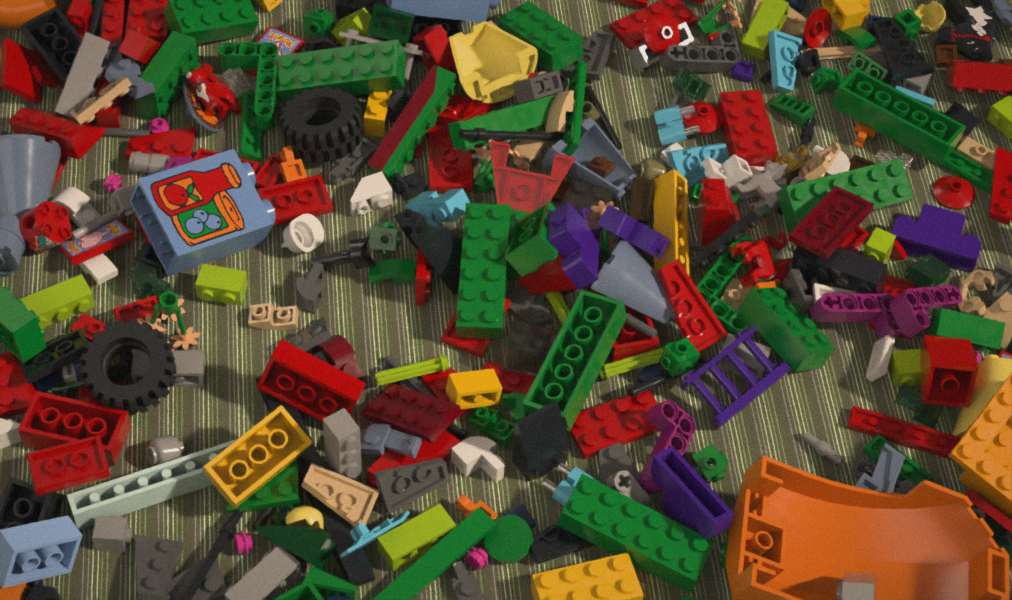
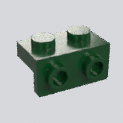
M374 4L367 34L376 39H398L401 44H406L409 40L415 14Z

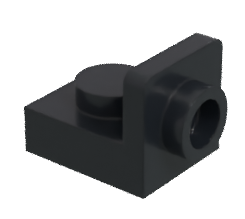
M417 172L403 178L399 173L394 174L393 189L405 201L420 195L422 192H427V184Z

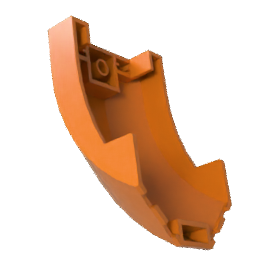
M763 455L745 471L729 528L725 566L732 600H837L839 578L843 579L845 572L876 574L875 600H1009V554L1004 547L1000 549L991 537L994 533L983 518L979 519L971 508L973 504L966 495L928 480H923L905 495L874 491L831 481Z

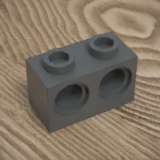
M558 70L512 83L517 103L535 100L564 91Z

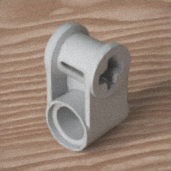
M626 470L619 471L607 478L606 486L645 506L651 503L648 494L640 487L630 472Z

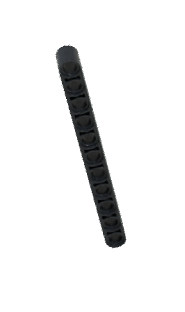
M261 376L256 377V383H257V384H258V382H259ZM259 389L269 414L282 405L311 439L297 408ZM312 443L309 450L299 457L301 483H303L311 463L325 468L314 443ZM304 489L312 507L323 515V530L332 535L330 540L337 544L333 553L346 581L356 587L375 581L373 569L363 547L343 558L340 556L355 542L350 534V531L353 529L352 524Z

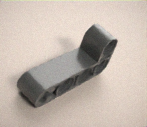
M723 29L714 38L711 46L671 45L660 57V65L668 71L729 72L740 59L736 35L730 29Z

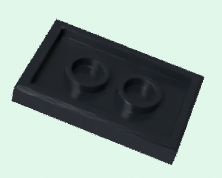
M82 328L47 344L44 350L25 363L18 360L28 384L80 359L82 354H86L84 347L89 341Z

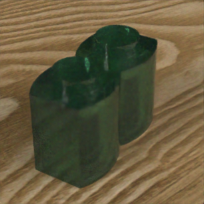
M929 253L926 256L922 255L916 262L912 261L906 269L908 274L905 278L919 288L941 286L947 280L953 268Z

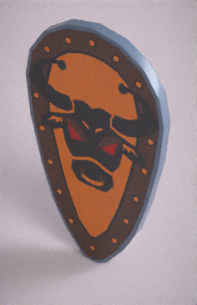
M186 78L183 82V93L187 104L185 113L194 117L198 123L208 130L220 132L224 124L222 119L218 117L217 110L214 109L212 117L205 115V106L198 98L196 89L188 84Z

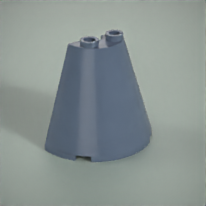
M591 117L582 123L580 146L571 155V157H575V160L566 177L619 201L626 193L628 194L631 191L633 177L636 178L638 174ZM562 140L554 144L542 161L544 162L543 165L552 170L555 153L565 155L562 152L567 144ZM596 156L605 157L615 163L614 171L605 179L586 168L587 164Z
M30 134L0 135V214L8 213L20 218L25 212L40 203L49 201L61 157V147L56 141L51 140L49 143L45 141V137Z
M622 239L611 253L609 260L605 262L598 274V280L593 282L591 288L612 299L622 301L624 305L666 325L670 319L675 321V315L658 273L628 241Z

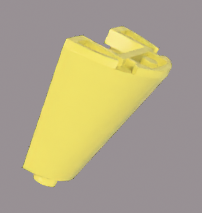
M486 21L472 26L469 34L465 35L459 32L448 37L461 85L468 96L474 100L477 99L483 103H496L515 95L512 83L527 79L531 72L534 73L538 53L534 46Z
M990 354L986 355L984 360L978 363V372L970 407L961 408L952 434L953 436L963 437L1012 372V357L999 358L997 355Z

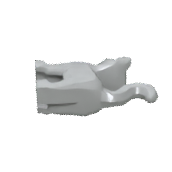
M768 160L764 164L765 168L762 172L755 174L744 185L741 183L735 185L736 195L739 196L738 198L741 202L755 195L760 200L758 203L752 202L749 204V211L766 204L769 205L772 211L780 207L776 192L782 188L775 181L786 177L784 174V170L787 167L786 163L780 165L778 162ZM798 176L793 178L789 185L805 182L807 179L804 176Z

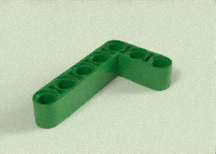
M226 42L218 46V56L222 69L257 70L254 105L256 126L264 131L272 129L275 125L277 104L278 46L270 42Z
M744 235L737 242H732L729 247L745 241L753 242V240ZM728 247L696 287L726 332L736 336L744 328L747 330L749 322L741 313L717 298L731 281L732 277L744 265L742 264L744 255L739 253L738 257L732 258L730 248Z

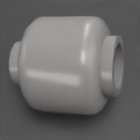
M167 435L151 440L146 453L149 463L156 466L182 457L185 449L183 443L178 441L175 436Z

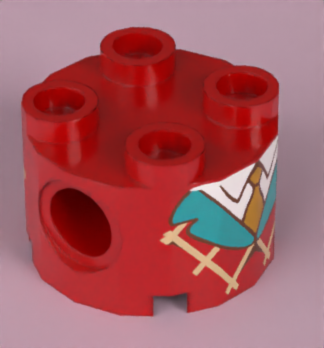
M44 201L25 212L19 218V229L23 240L27 239L30 243L28 245L29 248L36 252H47L71 238V224L67 208L51 201Z

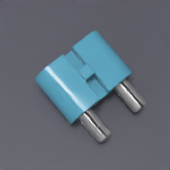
M679 105L654 111L662 146L687 140V135L700 132L698 125L685 128L683 125L682 116L695 112L693 105L681 109Z
M560 463L557 470L565 474L567 479L563 480L559 485L545 479L543 486L553 492V499L565 506L581 474L596 481L598 480L578 467L571 469L565 464Z

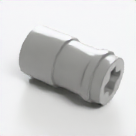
M140 151L132 152L129 160V169L135 173L143 172L152 175L165 170L170 156L156 153L147 154Z

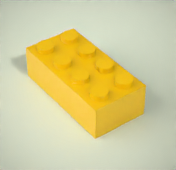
M280 405L203 467V473L231 507L235 509L309 450L313 442L285 408Z
M628 552L532 575L531 592L534 600H643L644 597Z

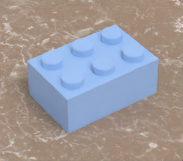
M68 515L0 530V585L2 588L58 576L72 571L83 535Z

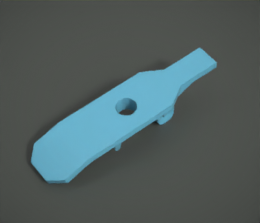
M406 509L400 515L390 520H385L371 531L368 530L365 524H358L350 531L355 542L349 549L340 554L341 558L394 529L406 519L410 512Z

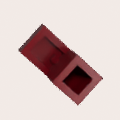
M339 334L332 335V338L314 347L317 353L323 352L330 365L355 378L363 375L353 356L356 354L343 336Z

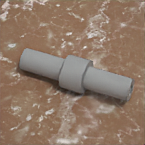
M808 431L803 435L802 439L814 447L815 452L822 457L826 456L838 466L844 463L845 458L831 449L832 446L826 441H820Z

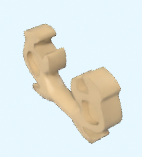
M977 269L972 271L967 278L962 274L959 280L962 302L952 308L953 311L960 309L962 313L981 317L985 313L986 307L984 302H981L980 297L972 296L967 301L965 299L971 287L975 286L977 291L987 290L985 286L987 283L993 286L995 283L993 273Z

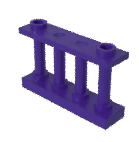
M754 326L748 331L745 328L735 336L736 341L697 372L693 369L683 377L685 381L681 389L684 391L692 385L715 411L714 415L716 417L711 424L716 430L791 369L785 361L777 366L776 363L773 365L750 338L757 330ZM741 344H744L765 368L767 376L762 380L759 377L756 378L733 352ZM725 357L749 383L748 387L750 390L745 394L742 391L739 392L717 367L716 364ZM709 371L732 397L731 401L733 403L729 407L722 406L700 381L699 378Z

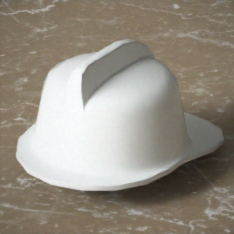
M308 213L295 218L283 231L284 243L281 245L282 248L288 247L294 253L312 251L324 239V230L321 223L315 216Z

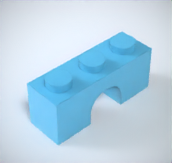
M463 188L450 189L441 196H438L436 191L422 192L405 206L407 209H411L438 222H454L465 214V205L470 203Z

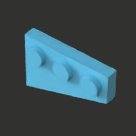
M772 30L768 32L772 88L789 93L794 88L797 72L795 63L800 55L798 47L802 45L803 39Z
M725 143L667 152L672 170L675 169L687 179V188L695 185L697 181L707 178L702 163L707 157L720 164H723L730 158Z

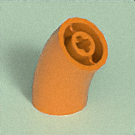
M0 0V28L22 30L21 25L55 6L58 7V4L55 0Z

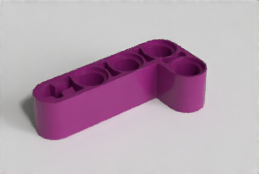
M953 285L912 288L893 298L889 302V306L902 334L911 338L929 327L930 320L928 315L932 314L933 308L950 310L962 302V294Z
M826 293L811 308V315L818 322H874L876 333L880 339L886 335L896 338L901 333L889 306V302L895 298L892 294Z
M666 400L650 407L647 413L649 422L661 432L637 481L648 496L664 490V488L656 485L651 476L653 456L673 446L683 457L696 429L692 417L671 400Z

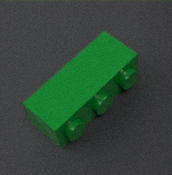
M933 308L928 335L970 339L972 345L978 347L977 351L991 353V350H1000L1005 323L945 308Z

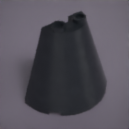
M405 209L396 214L394 218L405 236L417 250L418 247L440 275L442 281L456 295L459 290L463 235L454 228L411 209Z

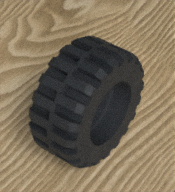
M325 86V88L315 87L313 90H304L301 94L294 95L291 101L288 100L280 112L279 123L285 147L291 146L294 156L297 159H302V161L305 160L307 163L318 162V164H323L325 161L334 162L340 157L342 159L349 152L352 153L357 148L356 146H359L364 135L358 101L347 91L343 92L340 88L332 89Z
M132 319L129 320L128 324H125L124 320H118L115 326L111 327L110 324L103 326V332L99 333L96 331L92 335L93 342H87L84 347L86 354L81 355L83 366L80 368L84 383L92 397L102 406L128 411L129 415H135V410H140L141 413L147 412V407L152 404L154 407L160 404L159 398L161 396L166 398L170 393L168 387L174 385L175 378L173 375L176 374L173 352L162 333L157 328L152 329L151 325L146 322L140 325L138 320ZM132 349L141 350L148 354L151 365L147 374L140 381L123 386L114 384L109 380L107 369L116 355Z

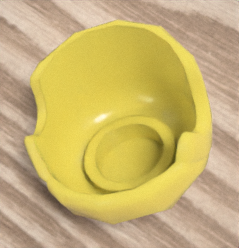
M935 1L926 5L921 4L914 12L922 20L919 30L928 33L938 30L946 19L945 9Z
M299 506L286 515V526H309L315 531L319 528L324 529L323 515L313 507Z

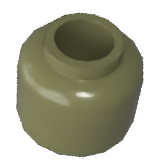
M644 158L637 164L635 170L638 174L636 178L654 180L669 172L664 161L653 158Z

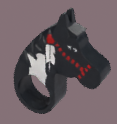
M943 0L942 6L946 11V16L956 27H942L934 41V46L957 45V54L963 55L970 59V61L980 60L981 62L990 63V60L993 59L991 48L996 35V15L991 0H970L975 5V9L963 7L954 0Z

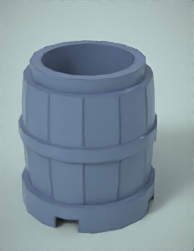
M8 213L0 214V277L10 276L13 274V271L18 269L20 258L26 249L27 239L23 240L19 229V217Z

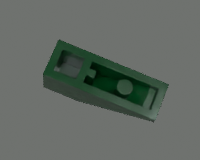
M257 526L255 530L268 540L280 545L285 550L320 570L323 569L337 544L330 540L332 535L321 528L315 531L309 526Z

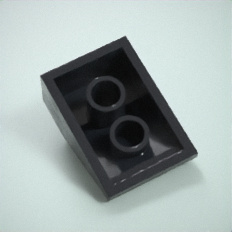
M556 400L515 422L512 462L528 482L535 478L543 477L547 471L554 467L557 468L560 463H566L569 445L559 404Z
M9 477L0 501V530L57 518L65 495L51 492L36 496L34 484Z

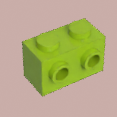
M363 7L342 18L331 32L344 47L347 37L339 36V31L346 32L347 28L359 31L358 35L374 38L367 34L371 15ZM355 40L354 45H360L364 41Z

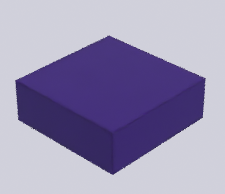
M739 60L734 65L730 77L750 83L756 70V65Z

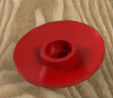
M818 8L814 10L805 23L804 40L809 47H820L830 35L832 18L827 9Z
M666 14L653 15L644 25V41L652 52L663 55L669 46L679 44V27L675 20Z
M699 101L688 104L686 107L693 105L695 112L682 116L683 124L686 128L699 126L700 132L698 134L713 133L723 123L722 112L715 105L708 102Z
M944 176L939 178L933 186L934 198L946 208L953 210L965 209L971 206L975 200L976 193L973 186L961 177Z

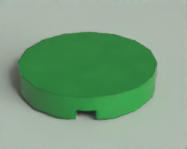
M505 515L494 520L496 527L484 537L485 549L491 558L503 564H511L526 557L533 543V533L527 522L515 515Z

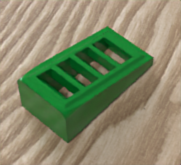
M784 93L780 94L769 104L772 109L800 128L807 124L809 118H814L816 107Z
M311 567L303 580L305 582L310 579L322 597L329 598L336 595L357 600V587L316 567Z

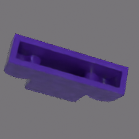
M568 202L549 213L547 238L564 257V260L561 262L564 273L580 290L598 280L600 225H598L599 221L586 207L576 211Z
M609 204L598 222V225L659 260L671 241L659 232Z
M923 204L917 223L909 216H900L895 220L891 234L896 236L906 254L969 273L974 270L981 248V242L976 236L969 234L961 236L965 215L929 204Z
M673 446L653 456L651 476L658 487L664 488L661 509L668 518L700 533L706 539H710L730 528L734 514L732 510Z

